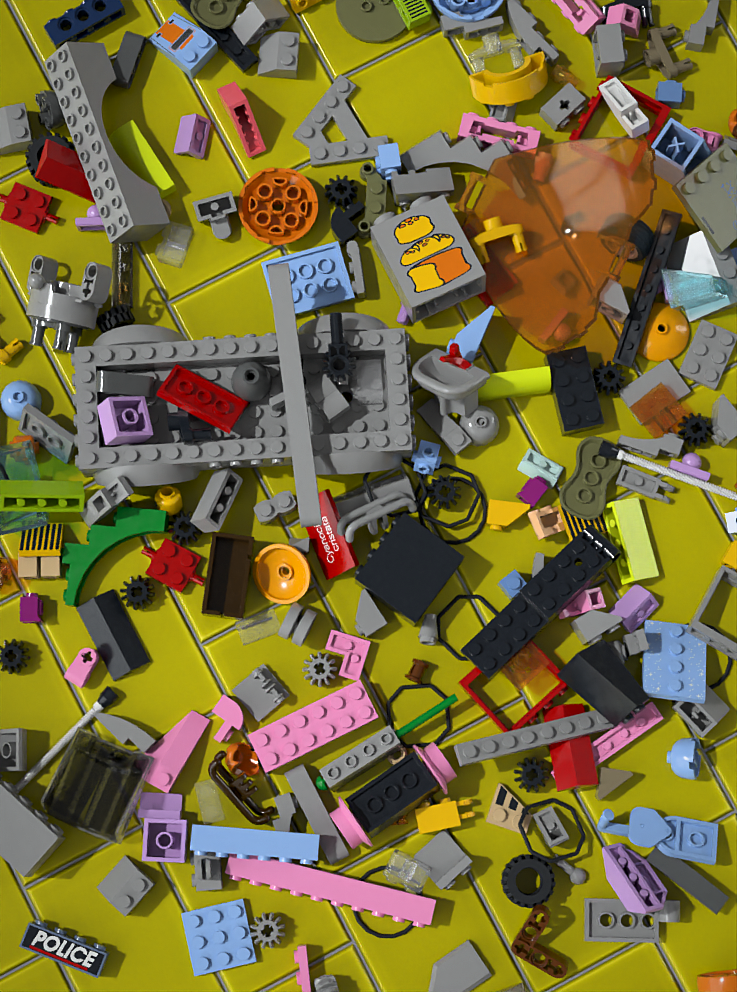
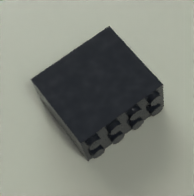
M404 512L402 516L397 515L391 524L392 530L389 533L386 531L382 535L378 543L380 546L377 550L373 548L366 557L368 562L365 566L361 564L358 567L354 577L355 584L363 590L366 589L367 593L414 627L460 566L464 556Z

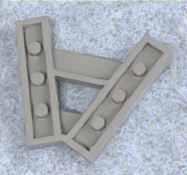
M341 74L293 134L296 140L309 148L311 167L375 159L378 156V145L388 144L387 135L367 138L346 104V100L354 92L356 85ZM332 118L346 141L328 143L323 136L322 131Z

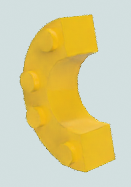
M541 51L524 57V64L512 72L493 73L486 69L468 75L472 96L481 104L513 106L516 102L533 99L534 95L539 93L548 82L544 52Z

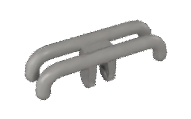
M401 491L391 492L342 516L337 524V533L340 536L345 534L346 541L351 543L354 540L353 534L355 530L367 524L370 533L375 535L378 533L377 519L381 528L385 530L389 528L387 514L404 506H408L409 511L414 513L417 510L416 504ZM399 499V500H397V501H395V502H393V503H391V504H389V505L383 507V505H385V504H387V503H389V502H391V501H393V500ZM365 514V516H363V517H361V518H359V519L353 521V522L347 527L346 532H345V526H346V524H347L349 521H351V520H353V519H355V518H358V517H360V516H362V515Z

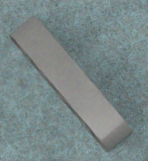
M301 764L284 773L314 833L320 835L319 843L330 864L332 865L348 857L349 853L304 765Z

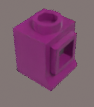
M536 476L533 479L529 478L516 497L524 504H530L532 509L548 489L546 486L547 482L540 476Z
M26 593V597H20V622L44 623L41 618L43 616V601L38 597V593Z

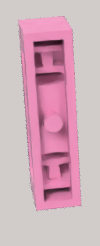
M551 0L562 9L563 16L570 19L574 24V29L582 35L591 34L595 30L596 25H600L606 18L593 0H574L578 6H582L584 9H579L572 0Z
M472 112L468 114L463 113L457 142L472 134L480 139L483 145L481 148H487L502 139L501 137L484 133L481 136V129H484L483 132L511 139L517 137L516 144H514L513 140L503 138L505 142L508 140L514 151L511 153L514 156L534 160L541 131H537L536 128L530 126L520 127L514 122H499L498 119L493 117H479L478 114Z

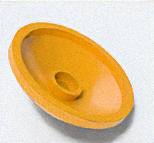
M654 303L638 354L654 362H663L666 359L671 360L677 357L684 350L689 339V326L684 315L670 304ZM658 326H663L665 331L660 332Z
M275 543L262 549L256 556L253 564V578L258 590L264 597L278 604H290L299 600L307 592L311 583V570L307 559L297 548L285 543ZM285 567L289 569V573L285 571Z

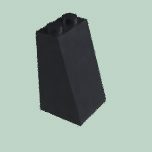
M604 639L578 652L557 674L562 681L615 727L622 723L624 725L630 723L635 718L633 715H637L646 708L644 704L650 699Z

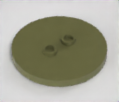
M336 0V13L340 24L347 33L360 41L367 43L387 42L399 36L407 28L393 0Z

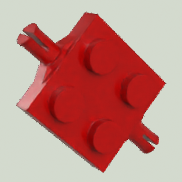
M18 182L14 183L12 191L8 196L0 193V202L4 203V209L0 216L1 220L35 234L39 233L41 226L46 221L55 225L58 224L60 217L49 213V207L53 200L52 196Z
M165 538L161 547L156 552L146 546L142 549L141 554L151 558V563L145 574L182 594L186 585L191 581L200 586H203L205 583V578L195 574L201 557Z

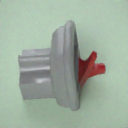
M457 343L450 345L449 354L437 348L418 359L413 364L411 370L413 378L419 385L434 393V402L440 405V414L443 416L449 413H458L466 417L478 408V389L484 386L490 378L488 372L462 358Z

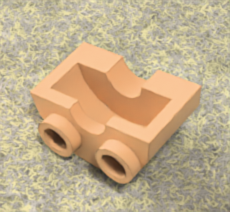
M549 505L527 513L538 540L566 530L557 507L552 508Z

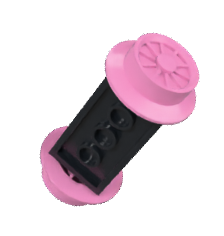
M434 742L423 749L413 745L416 753L413 751L347 797L345 801L353 813L350 812L341 797H338L339 808L329 815L352 849L363 842L371 847L373 846L362 827H364L372 839L438 793L440 788L445 794H448L447 783L457 776Z

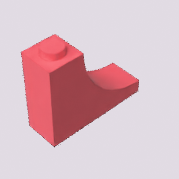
M234 81L218 88L217 92L223 107L235 127L247 157L250 158L265 151L266 148L248 100Z

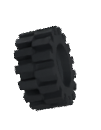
M127 304L110 308L109 311L106 310L96 320L102 334L115 328L132 325L135 322V318Z

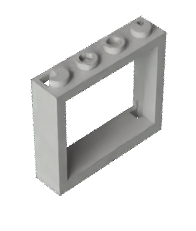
M722 565L709 585L686 632L737 661V643L699 622L720 580L737 588L736 570Z

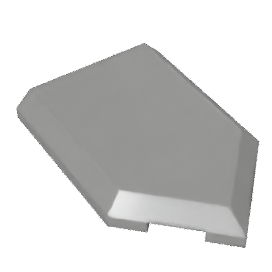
M467 940L433 964L428 992H469L492 975L471 943Z

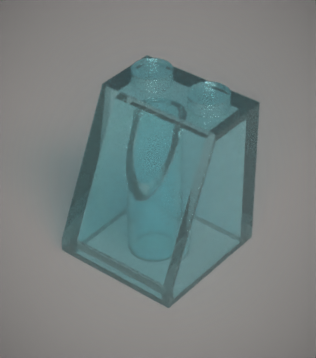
M661 269L671 309L685 311L728 298V283L721 277L680 270Z

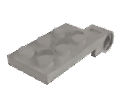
M584 898V941L659 943V922H680V900H665L662 910L642 914L627 911L620 899ZM603 914H609L611 917V923L608 926H603L600 923V917ZM625 914H629L632 917V923L627 927L621 923V918ZM645 915H651L653 918V924L650 927H645L642 924V918Z

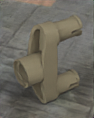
M674 24L648 30L647 41L649 49L643 51V60L646 66L652 67L656 65L667 79L675 78L678 74L693 69L692 62L688 63L691 61L690 58L676 63L672 62L663 42V39L676 36L677 31L674 28Z

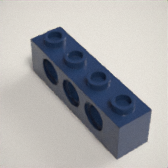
M84 0L80 6L68 9L57 19H50L44 25V29L55 49L58 50L64 43L78 42L126 15L120 0ZM105 7L103 11H97V8ZM83 16H87V17H88L87 20H85V21H80V18H81V17H83ZM65 26H71L67 31L62 30Z

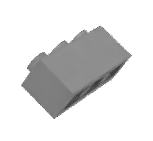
M230 468L214 471L190 522L204 533L219 531L243 479Z

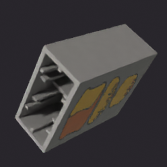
M444 195L432 199L431 196L420 197L410 205V210L396 215L394 212L384 213L374 221V226L370 227L372 246L413 324L486 291V274Z

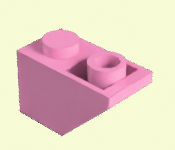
M625 3L610 6L606 24L620 23L621 30H624L626 35L638 38L641 24L640 10Z

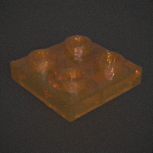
M662 382L629 407L654 439L668 431L687 414Z

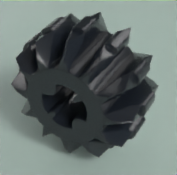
M336 175V181L330 178V184L325 185V190L327 191L324 193V196L329 198L328 204L335 202V208L342 204V208L345 209L346 203L351 204L353 203L352 199H357L355 192L358 191V187L353 186V179L348 181L347 175L343 179ZM339 189H342V191L344 192V194H340V192H338V190H339Z
M607 361L606 366L601 362L599 363V368H594L593 372L596 374L593 375V379L596 381L595 387H600L598 393L601 394L605 390L606 396H609L611 391L617 394V388H623L624 385L621 382H624L626 377L621 376L624 369L617 370L618 363L611 367V361ZM606 375H610L609 378L612 377L613 379L610 382H607V378H604Z
M690 413L689 418L684 416L682 418L683 423L678 424V427L682 430L678 431L677 434L684 435L682 438L684 442L689 440V447L692 446L693 442L696 447H699L701 442L707 443L706 437L712 435L708 431L712 428V425L705 424L709 419L706 417L702 420L701 413H698L696 418L693 413ZM693 426H696V430H699L696 434L692 432L693 429L691 430Z
M439 475V483L437 480L432 479L431 482L434 486L427 487L429 491H433V493L427 494V498L434 497L435 499L432 500L431 504L434 505L438 501V509L442 508L443 503H445L446 509H450L449 501L455 506L457 502L454 498H461L460 494L455 493L460 491L461 487L454 488L458 481L455 479L450 483V475H447L446 481L443 480L442 475ZM442 487H445V490H449L446 497H443V494H439Z
M180 511L181 518L173 515L176 522L169 521L168 523L171 527H174L169 529L168 533L174 534L171 538L173 541L179 538V545H182L184 540H186L189 546L191 545V538L195 542L198 541L195 534L202 535V531L198 530V527L190 522L193 514L191 511L188 512L187 517H185L184 511ZM183 524H187L188 527H191L190 529H188L187 533H184L183 530H180V528H183Z
M138 575L137 581L131 576L130 584L126 581L123 582L127 589H120L121 593L126 594L121 597V600H128L126 603L128 608L133 604V609L138 610L140 604L142 609H146L144 602L147 601L148 604L153 603L148 597H155L154 592H149L155 587L153 584L148 585L150 581L148 578L142 582L141 575ZM142 588V595L133 597L135 595L133 591Z
M12 639L10 645L5 640V648L0 646L1 671L5 672L8 669V673L13 674L15 668L17 673H21L20 665L27 668L28 665L24 663V660L31 659L30 656L24 655L29 652V648H23L24 642L22 641L17 644V640ZM12 651L17 655L13 662L8 658L9 654L12 655Z
M535 757L532 758L531 764L528 758H524L526 766L518 762L517 765L521 768V771L514 770L515 774H520V777L515 778L514 781L522 780L519 788L522 789L527 785L526 792L528 793L531 791V786H533L535 792H538L537 784L544 788L546 785L541 781L542 779L549 780L548 776H543L544 772L549 771L548 768L541 770L540 767L543 766L544 762L540 761L536 765L537 759ZM533 769V773H536V778H532L530 781L528 780L529 777H526V772H530Z

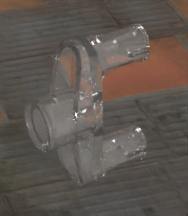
M498 32L484 35L482 37L484 46L468 55L475 73L486 70L483 60L504 53H510L515 70L524 64L520 40L509 39L501 41Z

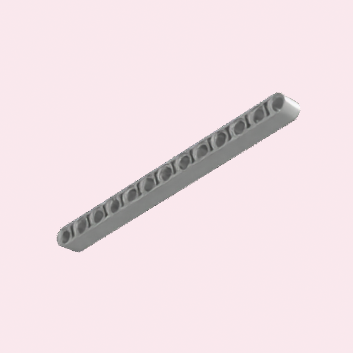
M289 263L268 265L301 528L322 525Z

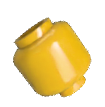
M168 485L157 490L155 494L157 510L167 511L169 516L181 511L183 501L178 488Z

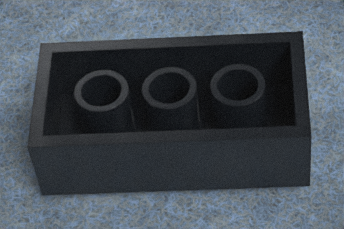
M586 346L546 354L544 363L545 366H550L551 392L562 436L602 428L604 419Z

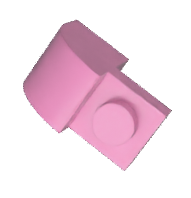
M601 588L584 590L559 614V618H571L585 614L590 610L606 607Z
M223 694L212 710L213 713L225 720L214 736V739L220 743L223 741L227 742L234 733L231 730L233 726L240 731L244 723V715L239 705Z

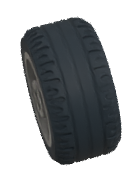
M626 213L610 215L599 233L602 245L610 253L630 262L644 260L654 241V234L650 227L637 217Z

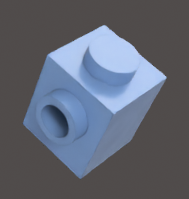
M675 80L659 81L656 87L655 100L670 108L678 109L681 102L685 100V90H682V83H677Z
M514 569L499 581L497 585L511 600L520 594L519 590L527 583Z

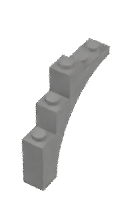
M440 129L400 154V159L408 171H416L422 167L443 162L466 163L483 168L499 177L511 188L519 200L527 194L525 191L528 189L522 179L518 180L515 175L517 170L514 164L507 162V160L513 157L511 152L514 149L508 140L505 142L503 138L484 150L481 149L483 145L478 136L474 137L472 134L451 146L452 140L447 132L443 133Z

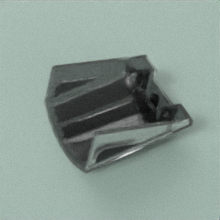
M78 727L41 799L44 812L87 834L121 844L154 758L136 750L132 752L98 738L97 734Z

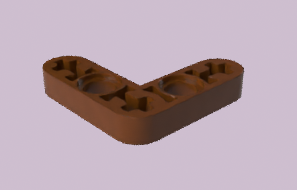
M536 905L515 936L511 950L513 954L550 976L563 978L568 970L567 960L536 942L547 926L551 916V911L547 906ZM540 913L544 914V916L541 917L538 923L536 921L537 916ZM527 927H532L536 930L537 933L531 935L528 934L525 929ZM521 944L525 945V946H523L522 948H519V947H518V945H521ZM534 954H543L545 960H537Z

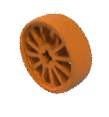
M737 969L697 975L698 992H737Z

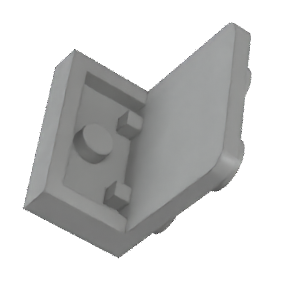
M445 831L439 832L414 855V860L441 890L443 888L448 890L456 882L454 878L459 873L463 876L472 868L469 864L473 861Z

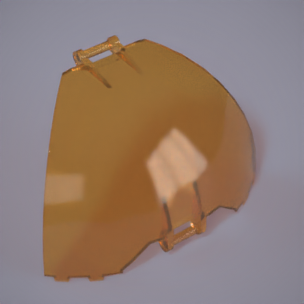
M601 137L554 143L496 158L493 160L485 177L473 171L470 173L467 187L459 203H456L454 207L467 214L461 229L468 242L474 236L486 231L483 224L484 220L500 216L503 226L522 223L524 229L523 236L528 247L527 250L516 253L512 237L509 235L486 242L485 247L490 262L481 264L486 274V292L511 327L527 343L545 355L553 352L558 353L566 348V344L575 338H581L588 332L587 329L597 320L600 293L609 280L618 283L621 278L619 275L628 256L636 247L635 244L628 241L632 227L646 213L649 207L653 205L654 190H657V178L654 176L653 161H656L655 149L651 147L650 140L631 137ZM477 182L483 184V187L473 208L470 209L466 205ZM621 247H622L623 250H622V252H621V254H620V256H619V259H618V261H617V263H616V265H615V267H614V269H613V271H612V273H611V272H610L611 267H612V265H613V263H614V261H615V259H616V257H617V255H618V253H619V251H620V249H621Z

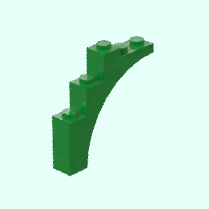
M118 506L113 516V522L116 524L115 527L91 524V530L89 529L87 532V542H89V545L64 543V548H61L60 558L63 564L70 566L66 571L67 589L63 593L65 605L78 607L81 591L89 574L109 551L135 537L149 534H168L170 519L168 512L164 510Z

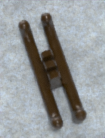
M223 750L219 751L208 767L211 779L249 822L255 825L268 823L270 815L275 812L274 807L260 808L250 796L258 790V787L255 785L250 789L248 788L253 782L251 779L245 783L243 782L247 778L245 773L234 779L222 765L226 752Z

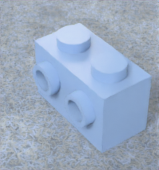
M398 143L378 145L375 167L378 174H381V178L387 180V182H391L392 171H397L398 175H401Z

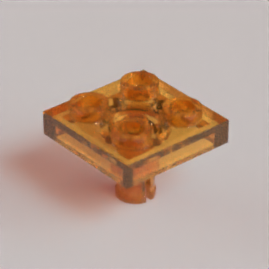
M530 642L501 672L518 691H521L550 662Z

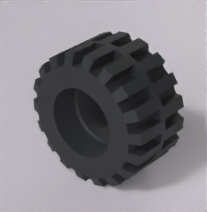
M47 132V136L40 134L38 140L36 138L32 140L33 145H28L27 149L29 152H26L25 156L27 158L26 164L34 179L43 186L47 184L48 187L53 188L52 184L35 177L46 139L73 151L75 149L65 136L61 138L59 133H55V136H53L51 132Z
M521 854L512 858L505 865L504 871H502L501 884L503 892L510 901L523 908H533L536 905H542V903L547 902L550 895L554 892L553 888L556 882H554L555 874L552 871V867L546 861L532 854ZM525 868L534 869L540 876L538 889L530 894L521 892L516 885L517 874Z

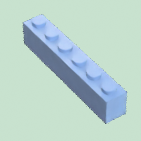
M192 824L190 850L195 851L194 855L207 856V852H216V857H228L230 853L237 854V858L249 859L250 855L258 856V860L271 861V857H279V862L292 863V859H300L301 864H313V860H318L320 835Z

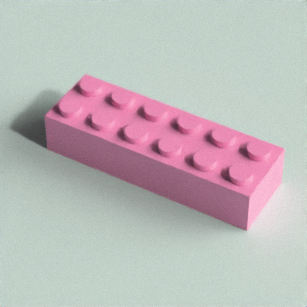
M358 680L249 734L248 737L265 773H269L379 717L361 680Z

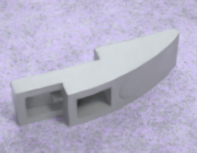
M506 0L505 7L509 24L520 45L529 55L543 51L546 62L551 67L554 66L559 58L558 50L552 44L549 45L539 31H535L537 22L534 15L530 12L527 13L518 0Z
M121 475L105 488L95 493L84 504L83 512L79 513L90 529L91 524L96 525L115 510L116 506L133 494L134 491L124 476Z

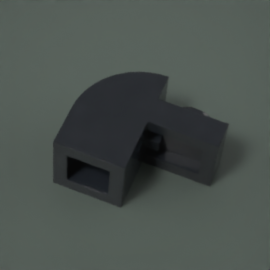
M360 201L356 204L354 202L349 204L344 209L345 212L338 206L332 214L331 232L342 248L346 246L347 242L353 241L358 237V230L352 224V221L364 213V206Z

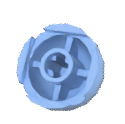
M18 380L11 382L4 388L1 393L0 402L3 411L8 417L15 421H20L22 410L28 403L39 410L41 409L42 398L40 392L33 384L28 381Z
M682 738L674 743L671 751L667 752V763L671 764L673 772L680 778L696 780V777L699 775L701 755H698L697 749H701L698 738Z

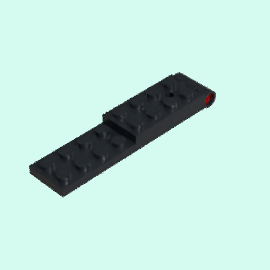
M592 524L587 526L583 532H580L519 590L520 594L460 650L461 653L491 680L614 563L622 552ZM577 562L582 563L580 566L575 565Z

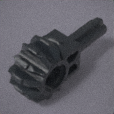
M334 312L329 315L331 343H328V351L325 352V355L330 359H322V363L329 365L324 366L322 371L330 370L327 378L335 374L334 381L337 382L338 375H341L343 381H346L345 373L350 377L353 376L349 368L356 369V365L349 363L354 362L356 357L348 358L351 350H348L347 342H344L342 314ZM335 359H342L345 362V366L342 369H336L333 366V362Z

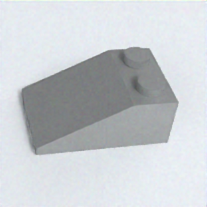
M25 103L0 108V155L28 150V145H33V133L29 112Z

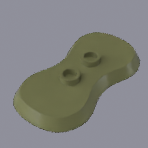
M192 0L190 8L195 18L204 25L213 29H223L234 21L237 9L243 0Z
M590 436L581 441L576 451L574 473L563 484L559 493L561 506L571 515L585 520L595 519L603 513L606 506L607 485L622 466V459H607L598 455L602 441H608L601 437Z

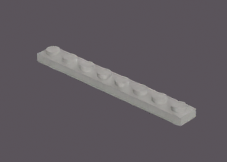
M597 710L456 744L454 749L459 765L462 767L613 729L615 726Z

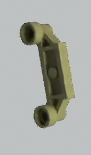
M370 162L364 163L360 168V178L367 182L365 218L359 222L356 228L358 230V237L361 239H368L371 236L370 227L374 226V221L385 213L387 180L381 178Z

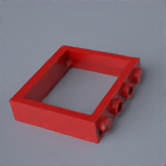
M608 75L605 81L602 80L596 89L599 91L597 96L591 97L587 105L589 107L587 114L582 113L578 121L580 124L578 130L573 129L569 140H571L569 148L632 181L668 117L671 108L620 81L638 102L639 106L658 116L630 167L621 164L580 142L582 135L604 98L599 90V86L614 78Z
M533 641L526 647L554 676L559 684L510 729L502 723L469 686L482 673L477 667L472 669L458 682L459 686L502 733L521 729L526 722L530 725L539 717L536 713L543 708L544 711L554 703L551 700L557 694L562 696L569 689L567 684L557 675L560 670Z

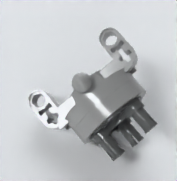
M36 255L32 259L27 281L28 295L30 297L26 315L33 319L31 325L33 330L29 344L42 347L45 329L53 328L56 330V335L52 348L75 354L74 347L78 346L79 337H82L83 330H95L98 310L103 307L101 304L105 303L108 298L112 269L99 263H88L84 271L82 285L79 286L56 281L58 262L49 257Z

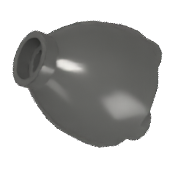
M45 90L35 95L36 103L40 109L38 120L41 126L45 125L48 130H53L66 124L55 91Z
M244 362L238 365L232 374V389L236 396L245 401H259L266 397L271 390V374L259 362ZM253 373L255 375V378L253 380H248L247 375Z

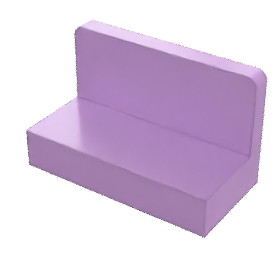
M198 114L182 116L174 153L177 155L187 153L197 159H202L205 153L211 121Z
M635 584L609 610V613L621 616L623 620L620 623L631 634L659 604L650 592Z
M142 792L138 817L181 819L183 795Z

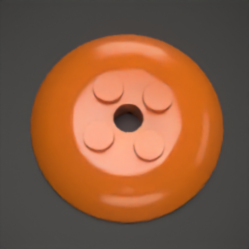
M270 167L257 172L244 184L239 195L238 212L244 228L255 239L270 245H286L301 239L312 228L318 213V199L314 187L301 173L290 168ZM280 204L284 208L282 211H275L273 207Z

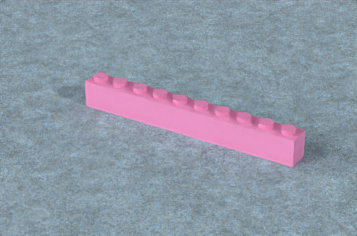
M230 854L225 871L226 874H230L229 879L241 881L242 878L249 879V884L262 886V883L269 884V889L282 892V888L289 889L292 895L302 897L304 893L311 895L310 899L323 902V898L332 900L331 904L343 907L344 904L352 905L351 909L359 912H364V909L372 911V915L383 918L385 914L393 916L392 920L402 923L405 922V919L411 920L414 926L425 928L426 924H431L436 899L294 863L279 862L278 859L271 858V861L258 860V856L250 855L249 859L237 858V854Z

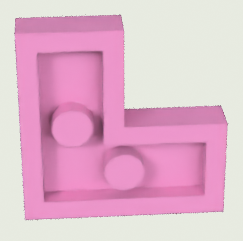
M331 629L325 650L344 655L339 676L358 681L371 642Z

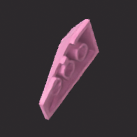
M192 710L142 756L133 774L160 790L170 793L210 720Z

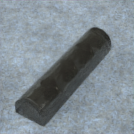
M133 242L112 243V308L122 304H127L130 309L133 308Z

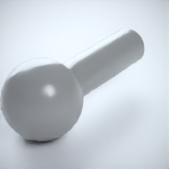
M565 860L554 862L569 874L572 883L579 885L585 881L586 873L583 869L574 868Z

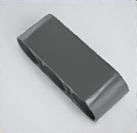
M130 31L125 32L113 65L117 79L111 83L112 85L130 89L146 45V36Z
M97 371L95 388L97 393L153 398L154 377Z

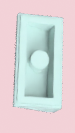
M530 448L517 468L518 471L531 478L540 476L547 482L546 486L550 489L554 487L564 467Z

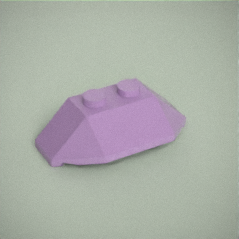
M622 843L603 847L602 853L606 878L627 911L647 914L662 910L668 891L647 860L634 851L625 848V845Z

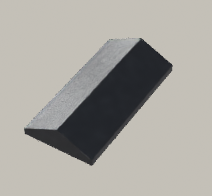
M113 589L93 597L76 608L113 681L151 662Z

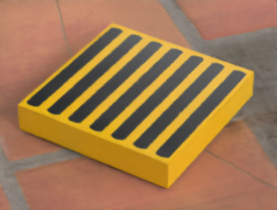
M561 504L557 506L570 542L591 524L602 534L608 533L603 513L595 519L585 520L571 515Z
M22 524L18 549L19 557L61 556L64 524Z

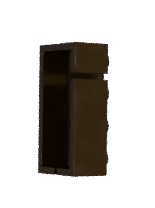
M213 532L201 611L203 616L221 618L222 614H224L226 619L244 621L252 565L251 559L248 558H253L254 537Z

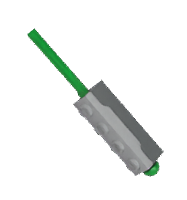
M455 694L451 695L396 731H393L390 725L320 769L319 772L323 778L320 775L317 777L316 786L320 790H328V785L333 792L337 791L390 755L404 748L399 740L401 737L457 702L458 698Z

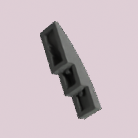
M657 846L646 859L647 862L716 915L729 899L728 896L682 860L663 854Z

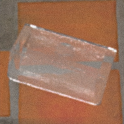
M274 608L244 618V621L239 620L235 622L243 645L278 633L280 630V624Z

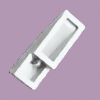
M616 77L599 86V90L610 109L632 139L649 131L648 118L638 108V102Z

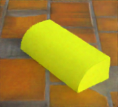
M133 120L122 125L110 135L108 139L120 159L138 177L156 186L161 199L176 191L175 184Z
M550 366L489 374L490 378L486 384L478 389V402L549 393L551 390Z
M639 498L618 500L606 504L603 516L610 542L622 552L616 560L622 585L659 576Z

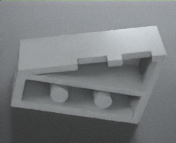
M450 167L430 168L422 173H415V170H409L408 174L398 175L397 171L391 172V189L395 207H409L415 200L423 196H431L432 199L444 195L447 200L454 195Z

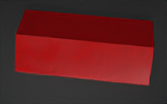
M46 139L35 177L95 203L78 153Z
M583 703L562 704L545 711L542 710L545 723L585 713ZM589 735L549 744L557 792L599 785Z

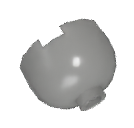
M478 405V408L466 417L461 416L459 426L472 440L470 445L485 446L496 438L500 427L499 419L495 412L483 405Z

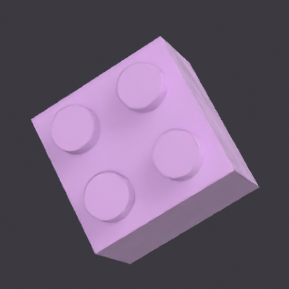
M145 396L108 397L97 406L105 445L142 444L153 436Z
M144 818L142 861L185 863L189 820Z

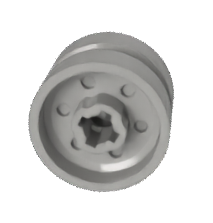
M294 602L280 627L278 636L288 640L293 633L292 643L301 647L318 613L307 609L304 615H302L304 606Z

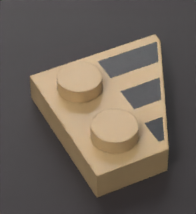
M498 783L486 822L521 834L518 822L525 807L502 784ZM529 811L522 823L525 833H527L532 817Z

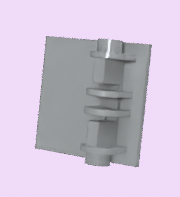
M264 664L252 671L246 679L232 690L258 722L290 695Z

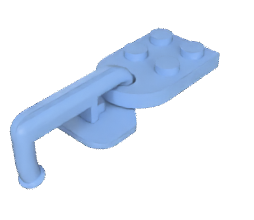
M636 807L630 813L629 825L609 822L614 819V813L610 809L603 811L597 824V830L600 832L629 837V840L637 846L651 848L656 845L663 854L670 857L714 865L716 862L718 824L679 816H668L662 819L654 809Z

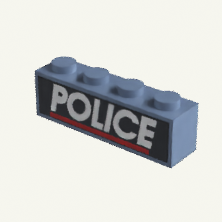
M38 919L35 922L31 921L28 923L19 947L93 977L99 978L110 953L106 951L105 946L94 943V945L86 943L87 939L75 935L74 938L66 935V930L55 927V930L48 928V923Z

